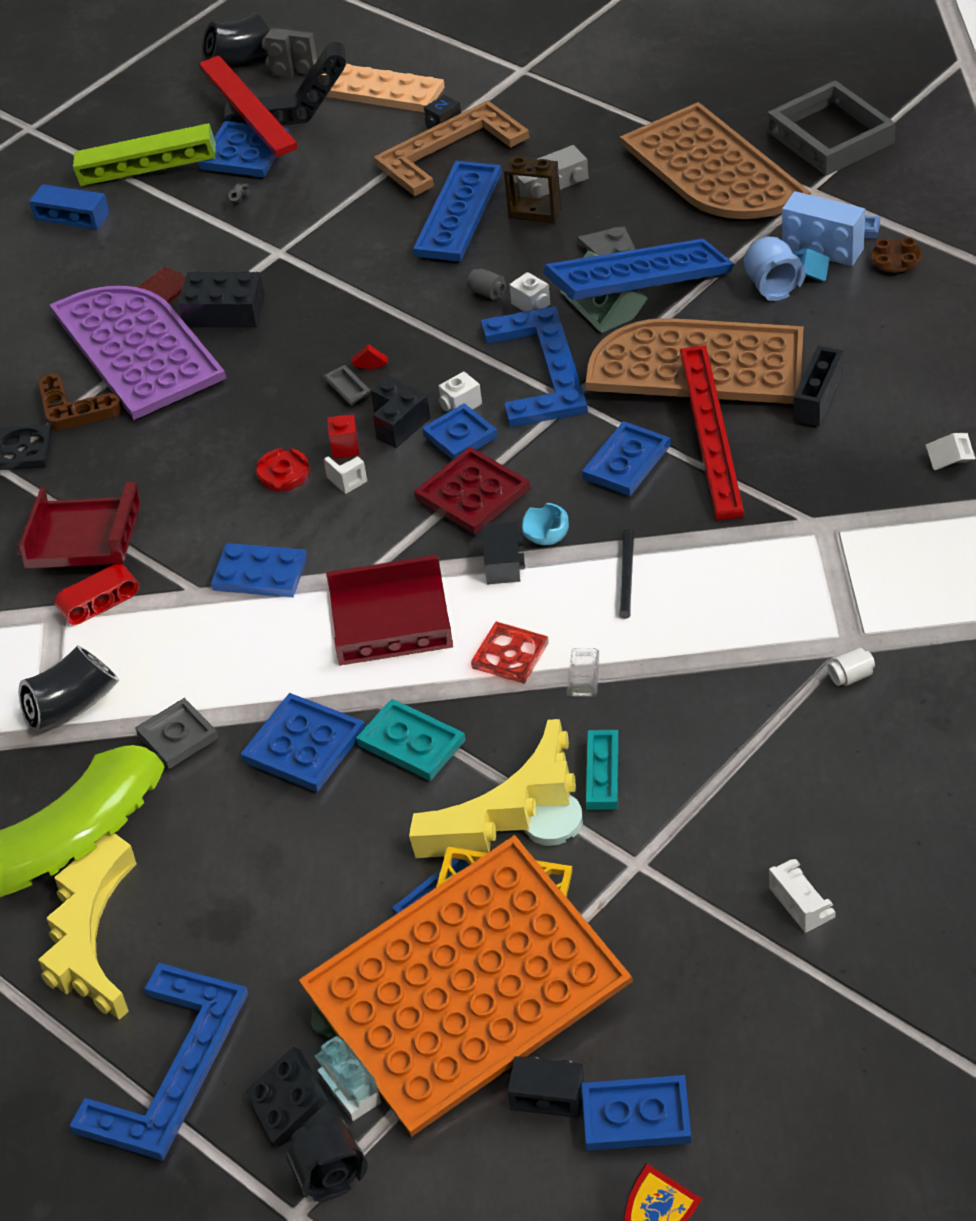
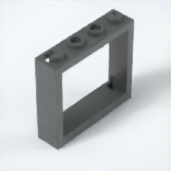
M836 80L767 112V132L825 176L895 143L896 123ZM835 104L870 130L829 149L794 122Z

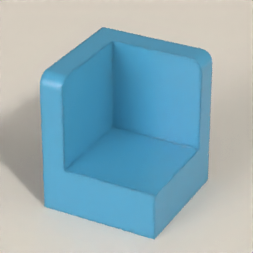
M808 248L792 251L806 269L805 277L808 276L818 281L826 280L830 257Z

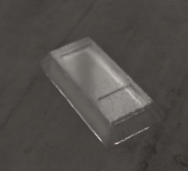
M571 649L567 696H597L599 649Z

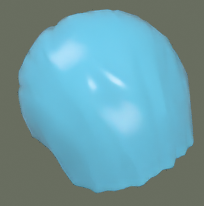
M546 503L543 508L530 507L523 516L522 533L535 544L543 546L554 545L561 541L568 531L569 521L567 512L563 508L551 503Z

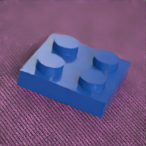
M465 403L422 427L423 436L452 460L467 448L472 447L477 450L498 437L497 429Z

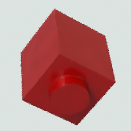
M354 414L328 417V431L333 459L360 456Z

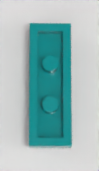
M588 730L587 810L618 809V730Z

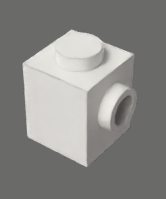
M527 272L509 284L511 304L522 311L538 310L550 305L549 284Z
M465 372L439 385V403L445 411L450 412L464 403L471 409L482 404L480 384Z

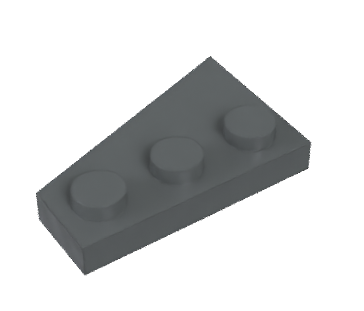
M625 226L577 237L578 245L582 249L586 248L598 255L636 250Z

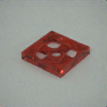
M495 621L471 660V666L473 669L525 684L548 646L549 637ZM501 635L513 638L505 646L494 643ZM525 642L534 644V654L521 651ZM509 650H513L516 652V654L512 657H507L505 655V653ZM491 654L499 657L497 665L488 661L486 655ZM517 663L523 664L517 667L510 668L511 665H515Z

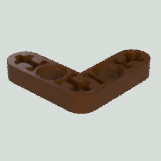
M47 374L39 380L47 423L51 424L52 430L60 431L118 416L122 411L120 399L116 394L107 393L67 403L63 382L58 374ZM61 400L58 403L49 404L51 401ZM90 410L87 413L78 414L80 411Z

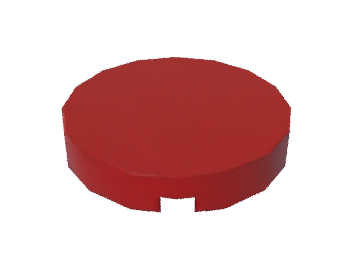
M283 448L266 453L259 459L256 469L257 480L261 486L278 492L288 491L300 486L306 481L310 473L308 459L304 453L291 448L290 451H283Z

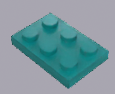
M392 698L356 737L358 746L429 781L436 776L466 741L464 732Z

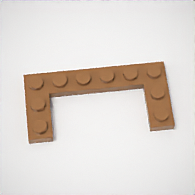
M487 100L374 156V163L412 195L416 196L434 187L433 178L414 164L417 160L483 127L509 147L529 138V130Z

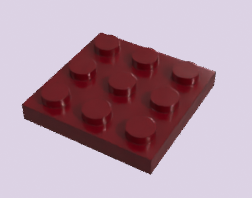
M469 447L414 490L415 499L475 535L482 529V525H487L530 490L531 487L528 479L476 449Z

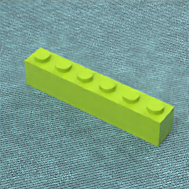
M208 123L75 151L73 169L80 186L213 159L215 158L216 142Z

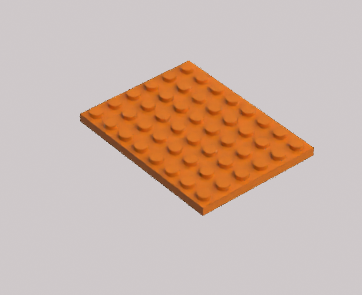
M514 835L299 979V982L412 1137L511 1068L515 1056H528L632 983V976Z

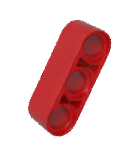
M114 564L62 590L56 596L54 604L69 624L78 625L132 598L138 592L139 583L125 565Z

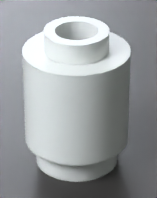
M859 647L834 658L833 662L828 664V672L836 686L842 684L848 686L872 675L875 661L869 651H864Z

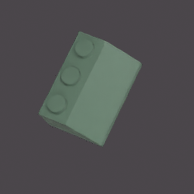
M588 250L583 258L599 255ZM637 289L605 294L599 297L582 298L581 300H572L562 290L560 291L602 333L634 319L648 299Z

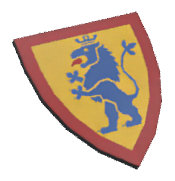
M645 1163L628 1193L624 1209V1221H688L702 1198L648 1163Z

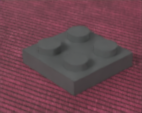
M185 697L135 727L137 735L168 769L219 738L217 730Z

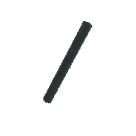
M625 529L623 531L619 616L623 619L631 616L634 531L632 529Z

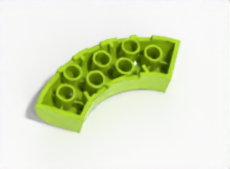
M135 745L122 746L96 754L82 777L60 798L31 817L0 830V897L31 886V879L46 872H49L51 876L58 873L59 869L63 868L72 857L78 861L97 848L94 842L107 833L112 836L128 821L126 816L145 803L142 797L146 791L154 790L165 767L159 757L147 748Z

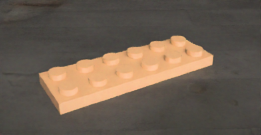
M346 64L326 97L424 112V107L436 100L445 86L443 79Z

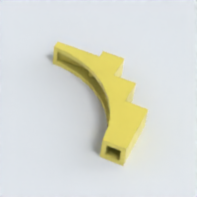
M560 719L547 721L543 738L534 754L520 770L501 785L482 796L460 805L438 811L414 813L409 838L415 858L445 857L447 846L489 853L491 841L496 840V831L529 830L531 816L536 815V806L569 805L570 793L575 792L576 783L574 773H569L564 753V750L568 749L569 746L567 731H562Z
M106 833L95 842L97 848L78 861L74 860L54 877L59 889L57 895L63 904L47 917V921L51 929L49 935L56 944L38 960L43 970L41 977L52 989L58 987L66 995L74 988L81 996L85 997L88 995L91 997L102 1013L107 1014L110 1012L120 1020L129 1011L122 992L107 979L98 964L96 937L99 920L109 897L119 882L137 863L129 843L115 833L112 836Z

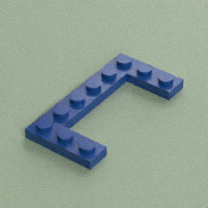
M556 306L481 320L486 344L537 335L554 390L552 394L504 402L510 427L588 413L586 399Z
M158 963L144 988L146 996L200 1012L146 1115L84 1098L69 1127L72 1134L163 1161L248 996L247 987Z

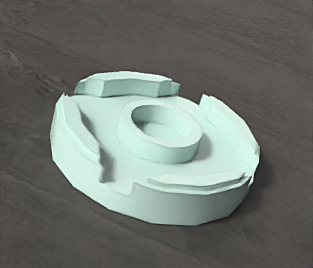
M571 795L569 805L536 806V815L531 816L529 830L523 831L529 835V839L545 846L563 844L566 842V839L571 836L574 838L579 833L583 825L582 808L577 799Z

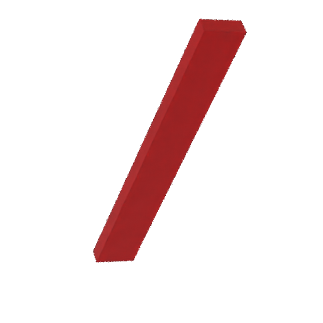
M220 56L199 63L203 74L276 157L298 149L297 142Z
M707 346L680 348L681 363L715 519L744 517V509Z

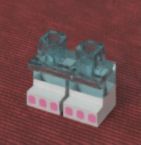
M337 1036L321 1046L322 1051L314 1056L322 1066L317 1070L319 1078L332 1095L336 1097V1100L352 1121L381 1103L376 1080L343 1038L340 1039Z

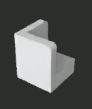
M952 433L926 444L934 470L942 469L954 463H967L975 459L968 433Z
M329 456L324 459L327 478L345 494L367 482L364 461L358 456L340 466Z

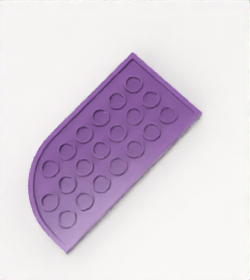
M105 286L85 290L50 304L52 314L111 391L118 395L121 404L133 420L226 379L223 368L170 304L151 291L131 286Z

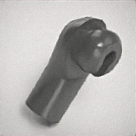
M240 183L236 184L233 190L228 193L229 200L233 204L241 203L242 196L250 195L249 185L246 183L242 185Z

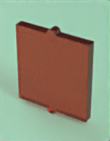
M164 267L137 288L151 291L170 303L181 295L186 277L182 276L181 272L177 273Z

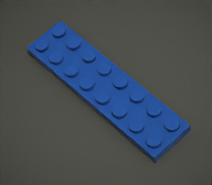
M697 239L545 264L543 274L566 293L570 299L581 300L582 298L599 297L605 294L621 293L633 289L639 290L645 287L661 286L662 284L679 283L685 280L700 279L708 276H719L720 274L731 273L734 263L705 239Z

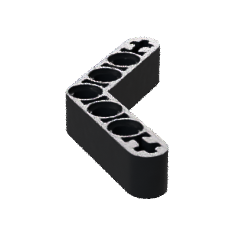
M339 42L329 43L295 94L258 98L282 126L302 124L311 120L346 66L344 45ZM227 102L224 106V122L246 123L232 105Z

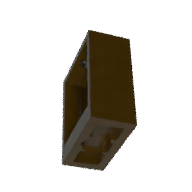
M510 156L504 169L508 218L556 223L561 211L558 161ZM518 176L547 178L550 200L520 197Z

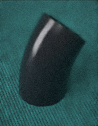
M257 12L237 21H212L207 26L203 37V61L220 56L227 65H238L268 56L267 50H264L262 47V41L270 29Z
M76 645L68 655L54 666L20 681L18 696L25 723L33 733H39L68 722L95 705L110 692L120 679L99 658L82 646Z

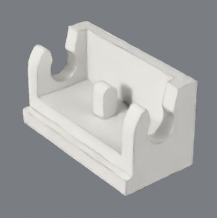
M792 859L769 869V888L806 933L835 918L836 912L833 908H830L833 906L829 899L823 900L804 877L801 869L796 868L800 865L796 859Z

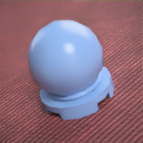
M762 237L752 242L744 256L746 274L755 283L760 294L769 301H779L790 296L788 293L797 285L800 288L805 279L806 269L804 265L792 253L789 245L778 237Z

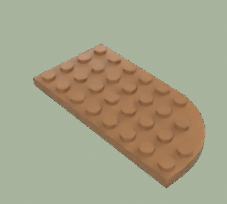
M699 102L620 136L621 145L685 200L700 211L716 216L733 219L775 217L782 213V208L794 191L811 195L809 190Z
M673 318L649 319L631 323L607 335L593 350L588 363L586 391L689 397L680 358V348L707 346L718 399L794 404V395L801 382L804 326Z

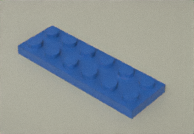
M455 161L413 248L415 257L462 261L502 174L501 165Z

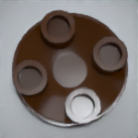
M906 237L902 240L880 239L875 243V248L870 258L872 264L879 270L903 272L915 267L920 262L922 252L917 246L916 240L912 237Z

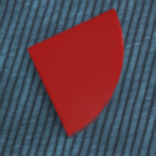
M368 344L352 357L351 364L362 369H377L388 364V357Z

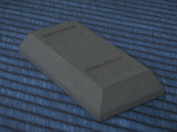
M346 365L323 375V378L351 406L368 399L371 395L370 389Z

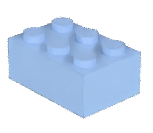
M794 191L782 208V241L789 245L791 251L808 248L830 257L829 261L848 266L854 265L864 249L865 208Z

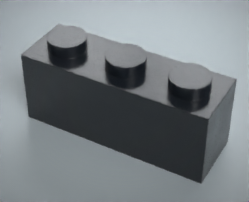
M817 346L794 395L795 422L815 426L821 425L843 376L844 350Z

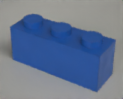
M44 184L39 187L29 201L34 220L98 230L110 213L106 196L103 193Z

